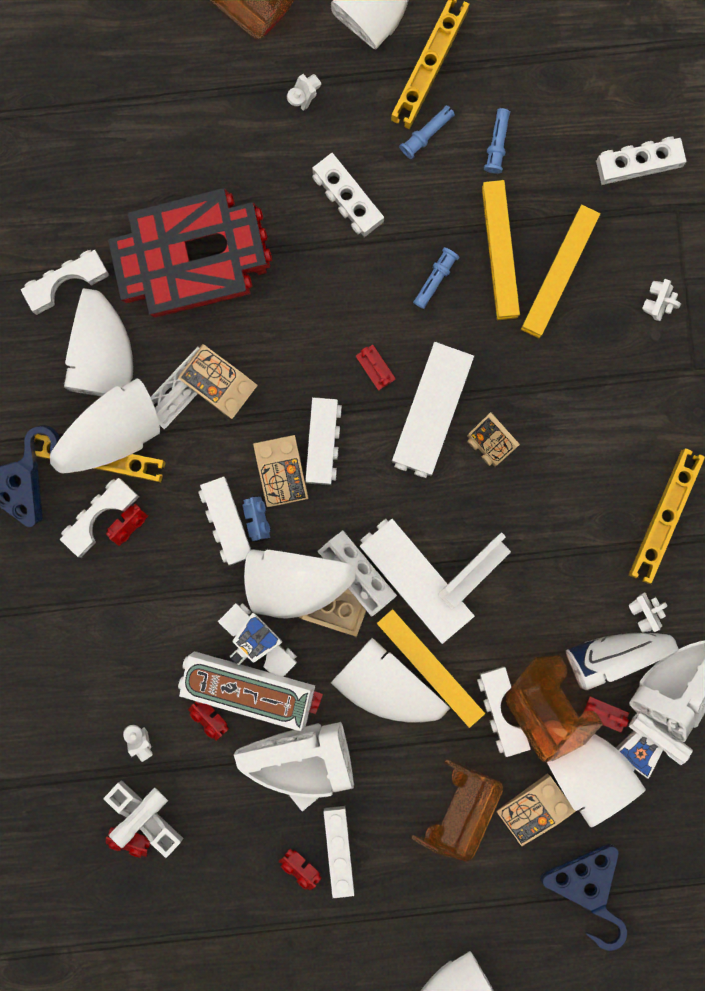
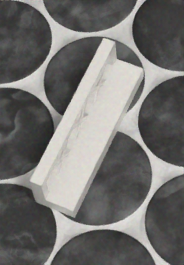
M199 347L185 359L150 397L153 405L158 403L155 410L159 425L163 429L197 395L195 391L179 380L178 376L199 350ZM172 387V390L168 394H165L166 391Z
M502 532L438 593L452 610L511 552L501 542L505 538Z

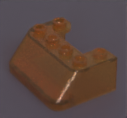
M560 655L535 657L506 694V703L537 756L543 762L554 761L585 745L603 725L601 719L594 711H586L579 718L559 685L567 676V667Z

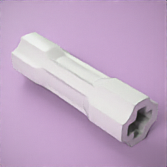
M641 711L632 718L629 724L631 729L660 747L680 765L684 764L693 752L690 747L661 729Z
M154 788L143 799L142 803L109 834V837L119 847L123 848L134 837L135 833L168 800Z

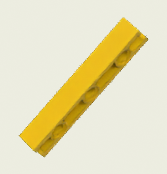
M457 0L447 1L392 113L391 121L399 123L398 115L405 108L411 111L409 119L405 117L403 121L406 128H411L468 12L469 3L465 1L460 8L461 12L458 16L449 13ZM451 23L454 27L446 29L443 24ZM427 59H432L435 61V64L429 66L425 63V61ZM415 96L418 100L412 103L407 100V97Z
M504 180L483 182L482 194L497 320L518 318L520 311Z
M584 205L580 206L521 328L522 331L539 339L542 336L600 213Z
M37 434L34 442L35 439L44 441L42 451H35L36 457L50 459V439L48 436ZM131 454L93 469L161 483L162 474L155 477L145 472L147 464L158 465V468L162 469L165 467V461ZM140 461L141 469L133 472L131 469L132 463Z
M686 448L681 450L629 572V576L637 578L639 575L637 572L641 564L649 565L647 576L643 578V582L651 584L705 458L702 455H694L692 459L696 461L692 469L684 467L687 455L692 454V451ZM680 472L687 475L686 483L679 481L678 476ZM664 511H668L671 514L669 522H665L662 519ZM648 549L653 550L655 553V558L652 561L647 560L645 556Z
M393 609L377 622L378 626L469 728L485 714Z

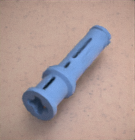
M446 105L420 131H414L408 141L399 145L401 151L409 159L414 158V154L421 147L427 145V140L455 116L452 109L449 111V106Z
M497 109L492 143L487 149L489 155L487 164L484 166V170L489 173L499 174L503 170L501 164L502 158L506 153L504 141L510 115L508 109Z
M444 247L442 249L441 257L437 263L433 264L432 268L434 270L413 301L415 305L422 309H425L444 276L450 274L449 270L455 260L460 258L448 248Z

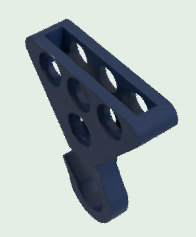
M47 425L34 427L27 432L24 439V456L21 460L0 466V507L27 527H32L43 519L34 438L38 433L47 435L51 442V452L60 440L58 433ZM16 475L20 477L21 484H18L16 482ZM5 492L9 494L10 501L5 499ZM21 505L27 508V514L22 511Z
M605 844L552 868L541 875V882L546 888L618 926V937L611 942L603 941L600 937L585 932L600 948L608 951L620 948L627 938V929L623 921L606 909L619 854L612 844ZM598 855L605 856V861L601 865L595 864V858ZM578 864H585L586 869L583 873L578 874L575 872ZM558 873H566L565 881H556ZM587 884H594L595 888L592 893L584 892Z

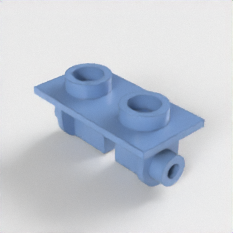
M251 497L250 499L243 500L244 504L242 506L245 519L253 518V522L246 523L249 538H252V541L270 538V526L266 521V507L262 498Z

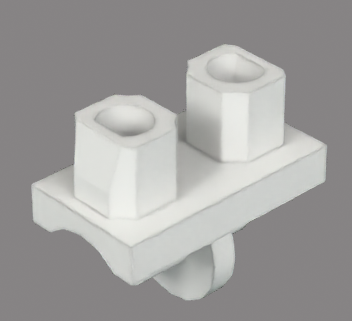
M304 74L299 76L294 88L288 91V102L293 106L301 105L303 111L307 109L311 100L316 97V89L321 86L320 80L315 74L308 78Z
M664 279V282L653 281L650 293L657 295L658 298L656 302L646 299L643 305V311L652 315L656 321H661L664 311L671 314L673 308L678 309L681 305L680 302L676 301L678 294L672 292L673 286L670 280Z
M644 592L629 604V608L633 615L643 611L647 617L638 622L642 633L660 630L662 624L659 618L666 617L662 609L666 608L667 604L666 602L659 604L656 597L651 599L650 602Z
M136 725L127 726L123 732V737L127 742L128 753L131 757L136 754L141 762L153 755L150 750L152 747L149 743L148 731L145 727L141 729Z

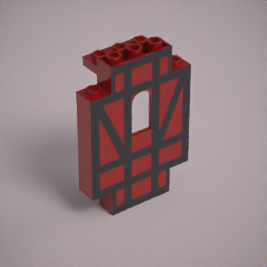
M225 188L129 212L128 217L132 233L108 239L121 301L130 303L146 299L149 315L159 317L251 294L252 282L250 276L246 273L256 272L258 275L267 273L266 268H270L269 261H272L270 249H266L265 241L268 240L265 228L261 226L260 220H263L261 208H258L253 202L232 207L235 205L232 193L229 194ZM215 234L225 236L227 247L224 252L189 261L185 242Z

